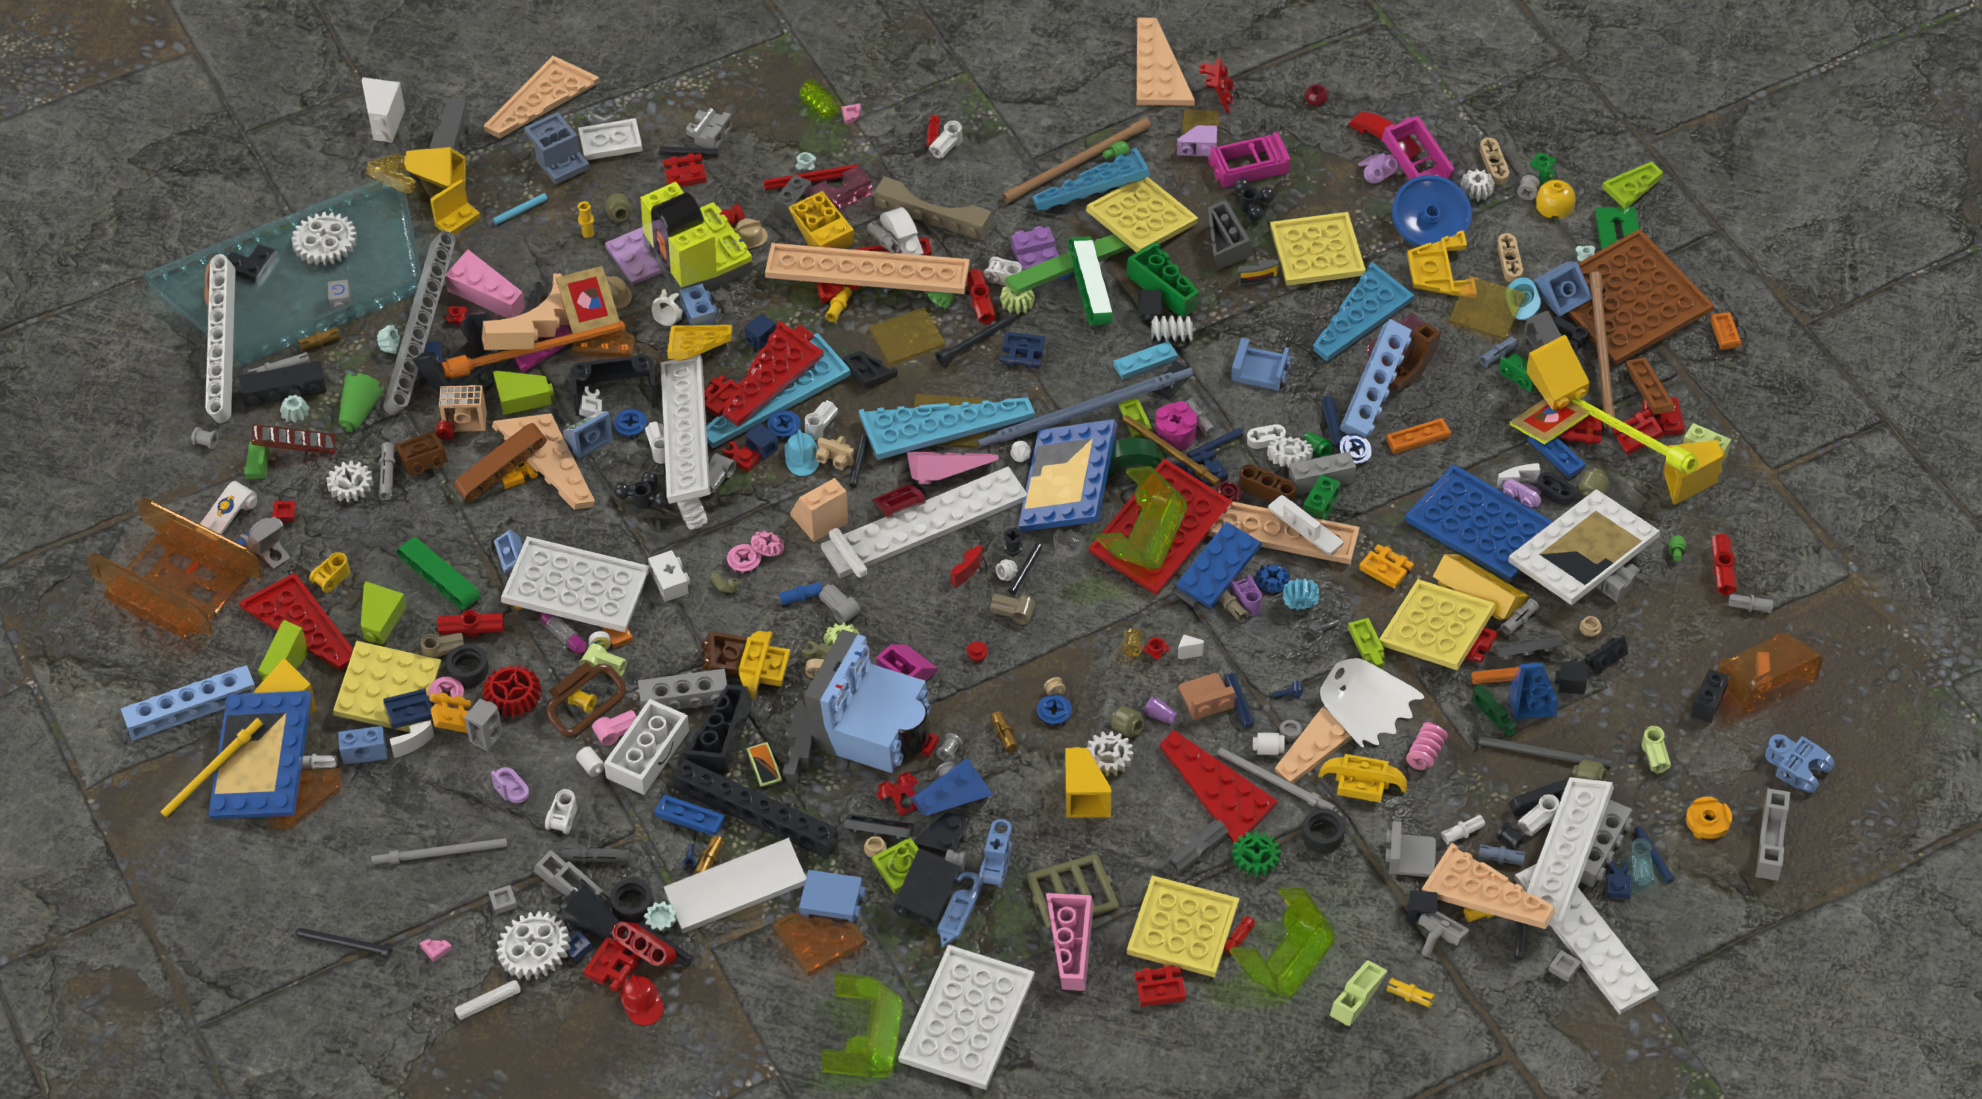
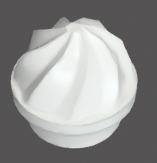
M1018 441L1012 445L1010 453L1015 461L1022 463L1030 458L1031 448L1026 442Z
M1002 560L996 566L997 576L1001 580H1012L1018 572L1017 565L1012 560Z

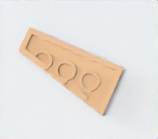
M1322 707L1275 767L1274 773L1278 777L1294 784L1353 739V737L1327 709Z

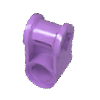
M1246 575L1242 580L1233 581L1229 586L1232 596L1239 599V603L1249 613V616L1258 615L1262 608V594L1252 576Z

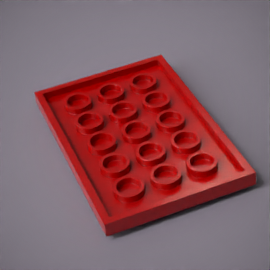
M1164 458L1091 544L1089 552L1158 596L1231 508L1232 501Z

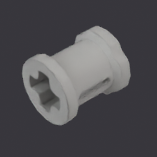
M196 427L192 433L191 441L193 445L201 444L209 449H214L218 443L219 435L216 431L208 432L200 427Z
M947 733L944 736L942 746L937 749L936 755L945 762H952L955 758V752L963 745L962 739L953 733Z

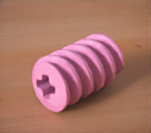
M1423 723L1420 733L1417 735L1413 746L1406 756L1408 764L1417 770L1432 767L1438 754L1441 752V747L1444 746V741L1448 738L1446 731L1434 723Z

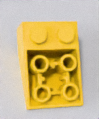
M823 191L788 207L808 246L847 249L854 245V229Z

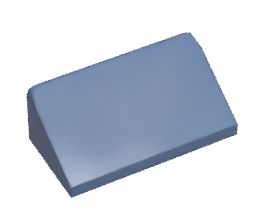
M508 530L494 540L504 573L512 572L523 547L519 535L512 530Z

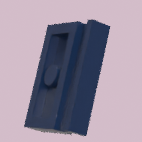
M426 688L383 699V705L385 706L392 729L433 719L431 714L432 704L429 696H427Z

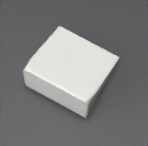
M1183 635L1178 647V659L1203 656L1204 641Z

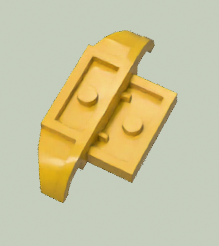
M757 631L751 637H748L740 663V681L743 686L748 687L753 699L757 697V689L760 683L782 687L790 658V649L770 646V641L773 639L772 631Z
M1345 754L1344 757L1330 759L1321 766L1318 775L1319 778H1323L1326 773H1336V781H1339L1337 795L1381 803L1383 791L1389 788L1390 783L1397 784L1401 788V792L1406 793L1407 790L1405 776L1397 768L1388 765L1389 761Z

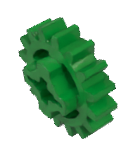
M1255 831L1254 835L1246 832V838L1239 836L1238 842L1233 844V864L1239 865L1238 871L1240 872L1245 869L1247 876L1251 872L1254 873L1255 877H1258L1259 873L1267 876V870L1274 872L1275 866H1279L1281 858L1279 843H1274L1273 836L1266 838V832L1262 836L1258 834V831Z

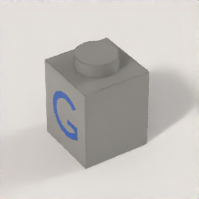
M348 280L328 282L331 312L352 311L351 291Z

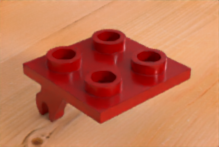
M1221 58L1217 59L1216 64H1200L1199 72L1211 75L1205 79L1206 87L1216 89L1226 113L1230 112V105L1233 103L1231 93L1234 90V82L1228 76L1227 66L1223 65Z

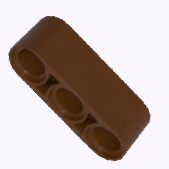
M1246 464L1240 468L1239 487L1243 491L1271 503L1281 495L1295 503L1296 485L1292 481L1251 464Z

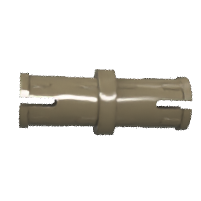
M1226 590L1219 599L1223 604V608L1231 612L1239 623L1246 621L1243 615L1248 618L1249 613L1241 606L1239 599L1232 596Z

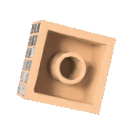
M444 386L440 388L439 408L442 421L452 422L455 425L454 432L485 431L487 411L482 386Z

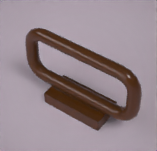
M585 662L549 690L553 699L548 703L546 709L547 717L561 735L574 737L620 702L625 696L626 685L612 666L598 664L592 668L588 662ZM601 672L607 673L617 686L616 694L573 728H566L555 714L556 707Z

